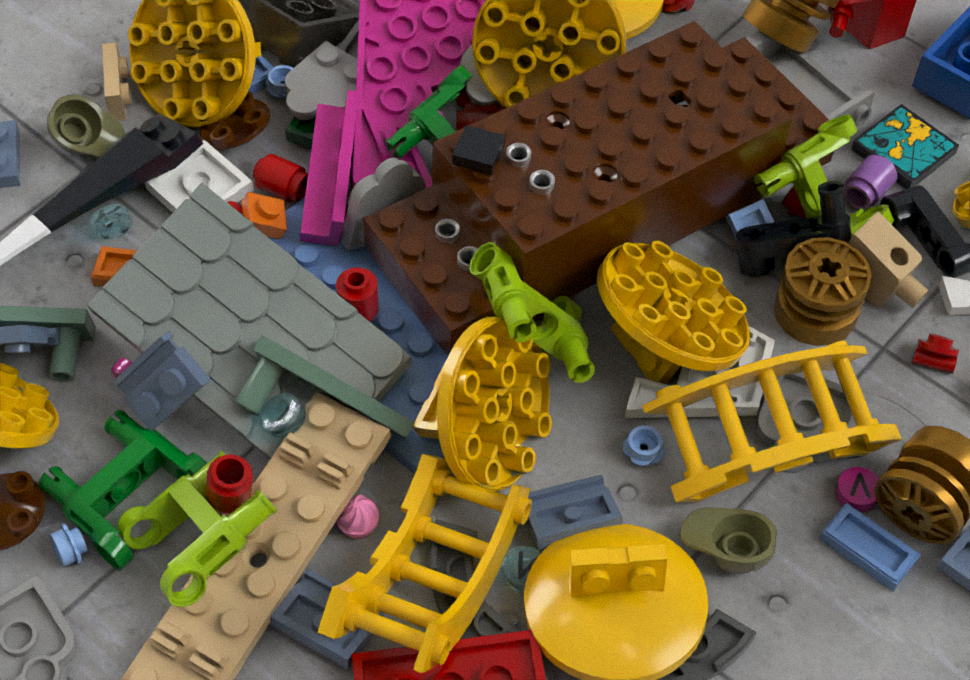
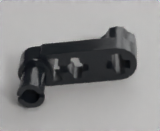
M828 181L818 186L821 216L752 225L740 229L736 233V243L741 273L751 277L765 276L775 269V257L788 256L797 244L811 238L829 237L848 243L852 238L850 216L845 210L844 184L838 181Z
M917 185L882 197L880 205L889 206L894 218L892 226L899 228L908 225L945 276L955 278L970 273V244L964 242L923 186Z

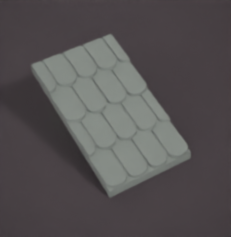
M203 183L161 225V228L157 229L132 256L133 258L128 260L103 286V289L87 303L88 308L93 314L141 354L158 338L171 331L174 335L171 338L179 348L183 346L211 379L193 397L269 460L296 422L293 421L274 430L275 425L290 407H293V409L283 422L300 416L316 392L336 402L338 401L290 373L283 371L258 414L235 402L261 358L255 354L253 349L262 335L378 402L381 401L413 363L411 356L403 351L395 341L359 314L356 308L301 266L293 256L257 229L249 219Z

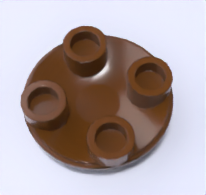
M247 92L242 103L230 116L220 122L201 126V140H205L215 149H229L245 144L265 129L270 120V110L264 102L254 99L252 93Z
M24 471L0 474V550H4L27 539L39 526L45 512V497L42 490L32 479L31 475Z

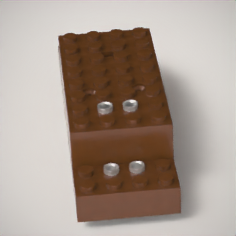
M693 21L469 125L506 135L505 147L492 175L452 165V154L464 128L434 141L432 186L364 217L365 249L445 354L449 356L456 341L468 327L480 319L497 317L482 281L471 274L470 264L464 262L465 260H471L474 253L485 243L493 242L511 256L520 279L552 302L560 296H567L572 299L575 294L597 283L599 267L608 253L614 248L626 242L651 244L653 241H661L669 246L721 218L726 220L725 217L731 213L760 201L763 196L756 187L763 183L755 184L754 176L781 162L785 152L819 133L818 128L829 121V119L745 37L725 47H721ZM686 101L689 106L683 107L677 104ZM834 151L819 159L821 166L831 162ZM537 184H545L547 186L539 187ZM450 232V233H452L453 235H451V236H444V235H442V233ZM544 313L536 314L532 317L534 320L544 321Z

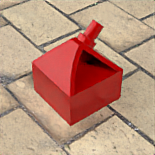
M840 0L836 7L827 6L826 9L830 13L831 27L829 34L832 37L840 38L843 36L844 30H846L869 50L904 38L916 0Z

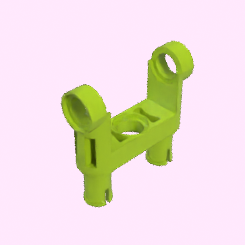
M842 115L825 122L818 128L819 133L785 152L781 162L762 173L756 174L754 176V183H763L756 187L760 194L768 198L776 191L792 183L807 218L821 216L818 186L828 181L819 159L851 141L850 137L857 132L852 115ZM877 205L864 211L863 208H860L850 214L852 236L877 211L892 225L894 218L889 206Z
M493 242L482 245L474 253L469 269L472 275L482 281L495 315L504 318L509 337L513 338L515 342H526L533 338V342L563 361L570 380L572 379L575 383L589 380L594 375L595 366L587 353L589 342L580 323L581 307L567 296H560L552 302L520 279L513 260L506 251ZM544 313L542 325L536 326L532 317L536 314Z
M222 450L192 477L189 473L186 476H181L146 507L136 506L125 511L117 524V529L120 531L119 535L126 545L138 550L147 548L152 544L156 546L188 517L203 532L199 538L167 564L168 568L160 579V588L163 594L176 607H186L197 602L204 595L207 587L206 580L245 547L244 544L248 542L245 538L277 512V509L267 497L257 489L249 499L229 516L225 514L219 516L207 501L206 477L210 464L218 457L226 455ZM150 520L149 530L140 537L130 536V531L137 522ZM184 574H193L192 582L186 589L179 592L172 591L173 583L178 577Z

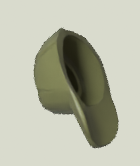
M76 94L66 95L57 99L47 116L49 135L59 147L72 154H87L99 157L125 134V130L118 120L93 101Z
M715 507L699 508L686 517L680 529V539L685 545L711 555L717 567L729 573L745 574L761 569L769 563L776 549V526L764 514L751 510Z

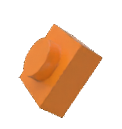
M252 192L246 193L242 200L243 216L249 219L266 236L281 239L287 230L284 200Z

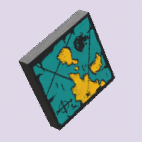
M900 104L853 141L851 149L864 159L870 155H879L889 159L897 171L896 182L905 189L919 184L957 153L959 144L903 104Z

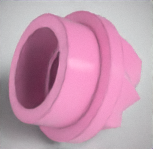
M361 494L353 496L336 520V525L343 534L350 538H365L377 527L379 510L371 499Z

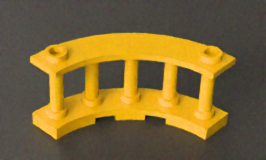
M845 340L838 341L826 347L788 353L746 364L684 387L671 385L657 391V398L642 405L644 412L648 414L668 415L686 466L685 480L670 486L675 502H700L748 483V473H756L773 467L776 474L812 463L813 455L828 452L831 459L866 456L902 440L896 424H879L877 418H872L850 363L868 354L865 346L848 345ZM835 370L856 425L854 427L848 428L846 422L840 421L821 371ZM803 372L824 429L821 430L822 434L804 438L801 432L797 433L776 378L777 376ZM757 381L761 385L780 439L777 441L778 446L756 452L755 447H749L729 392L731 389ZM711 396L714 399L733 452L729 456L730 462L712 469L708 465H703L684 411V407Z
M422 454L409 490L401 505V511L406 513V516L397 533L388 530L371 556L370 564L374 566L367 574L357 571L348 580L339 585L332 586L317 633L336 639L351 631L355 632L359 628L419 651L413 669L417 672L424 673L437 664L443 665L449 652L469 627L487 596L507 554L518 524L524 525L529 517L532 499H529L528 496L531 488L512 484L507 496L478 485L461 482L458 478L451 476V471H448L449 466L445 458ZM447 493L501 512L490 542L488 543L433 523L430 515L438 496H443ZM427 539L481 560L469 582H465L410 562V556L418 541L424 543ZM406 579L457 599L444 614H440L387 593L395 581L402 582ZM380 612L389 614L404 621L426 628V632H422L420 630L414 629L412 627L393 621L378 614Z

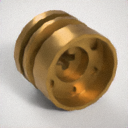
M751 0L743 16L750 24L777 42L798 52L806 53L819 34V30L808 19L812 16L821 20H827L830 13L819 2L834 8L840 0Z
M829 237L811 238L797 244L788 254L774 304L776 321L784 332L799 342L814 346L830 345L846 339L855 329L861 307L869 289L872 274L868 261L858 249L850 244Z
M925 426L916 430L901 450L898 459L889 465L887 472L883 473L874 488L878 505L898 528L914 538L931 544L944 545L956 539L963 526L970 519L969 438L957 431L942 426Z

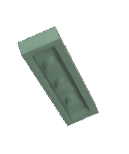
M0 306V327L29 325L47 327V329L59 328L60 345H53L48 376L56 381H72L74 379L80 341H94L96 326L88 310L78 308Z
M264 335L260 337L253 349L255 354L261 358L235 400L238 404L258 414L283 371H286L359 414L389 428L392 433L403 439L407 437L415 423Z

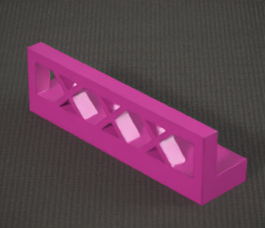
M347 91L344 107L319 103L317 105L299 241L339 246L345 218L359 92Z

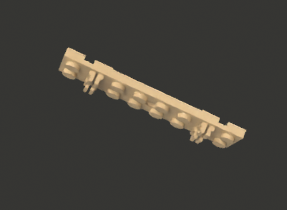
M316 392L301 413L300 419L295 422L252 485L251 496L259 489L277 509V512L245 538L248 542L244 544L245 547L206 580L207 587L204 595L197 602L186 607H176L173 604L170 606L121 680H234L270 624V616L294 587L334 523L363 482L364 473L370 464L374 465L392 437L390 429ZM262 553L267 556L263 566L253 567L251 565V559L254 555ZM193 574L191 575L187 583L184 585L182 590L186 589L191 584Z

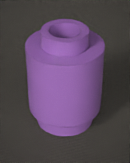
M879 155L866 157L845 182L844 198L856 209L863 208L865 210L868 207L875 206L897 180V171L893 163Z

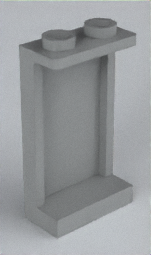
M760 30L746 38L829 120L849 114L852 115L855 125L860 126L871 115V105L875 94L870 89L856 96L806 53L793 50L767 36Z

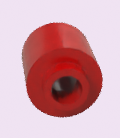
M272 153L257 161L253 169L256 188L287 202H299L305 197L308 173H306L304 167Z
M359 267L350 268L342 272L336 280V293L356 308L359 314L369 322H372L379 311L378 283L375 275L371 271Z
M227 454L218 457L210 464L206 477V498L215 510L222 513H232L251 497L253 471L249 463L237 455Z

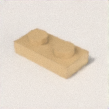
M117 42L102 44L106 103L111 116L118 121L127 120L126 105L132 104L129 83H124V79L130 78L127 56L120 57Z

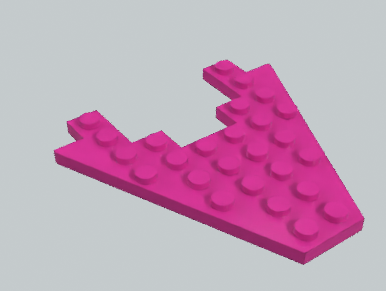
M360 0L356 91L359 92L354 132L353 188L363 178L373 175L383 161L395 158L392 154L403 142H400L389 151L384 141L408 122L409 113L438 89V85L461 65L463 54L472 44L474 24L485 0ZM416 145L401 160L406 161L424 179L426 189L432 186V179Z

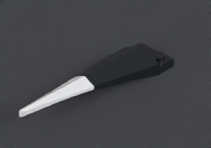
M161 114L146 120L141 125L140 130L135 127L127 131L0 242V266L51 232L89 210L150 179L175 169L204 143L196 132Z

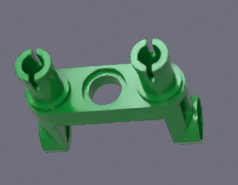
M463 64L452 71L438 85V89L409 113L408 122L384 141L389 151L400 142H403L392 154L395 158L401 160L405 154L423 139L428 140L433 146L434 141L456 132L439 112L460 95L459 91L473 77Z
M117 410L114 412V415L120 421L117 422L110 415L105 422L104 430L126 447L83 486H79L59 466H53L48 470L55 476L54 480L44 472L39 479L38 487L62 505L63 516L93 541L95 549L113 568L121 571L134 559V555L124 541L117 536L120 531L110 524L105 517L159 468L163 467L178 480L181 476H186L188 473L192 477L207 462L196 453L185 454L156 429L152 431L148 428L144 429L129 417L124 410Z

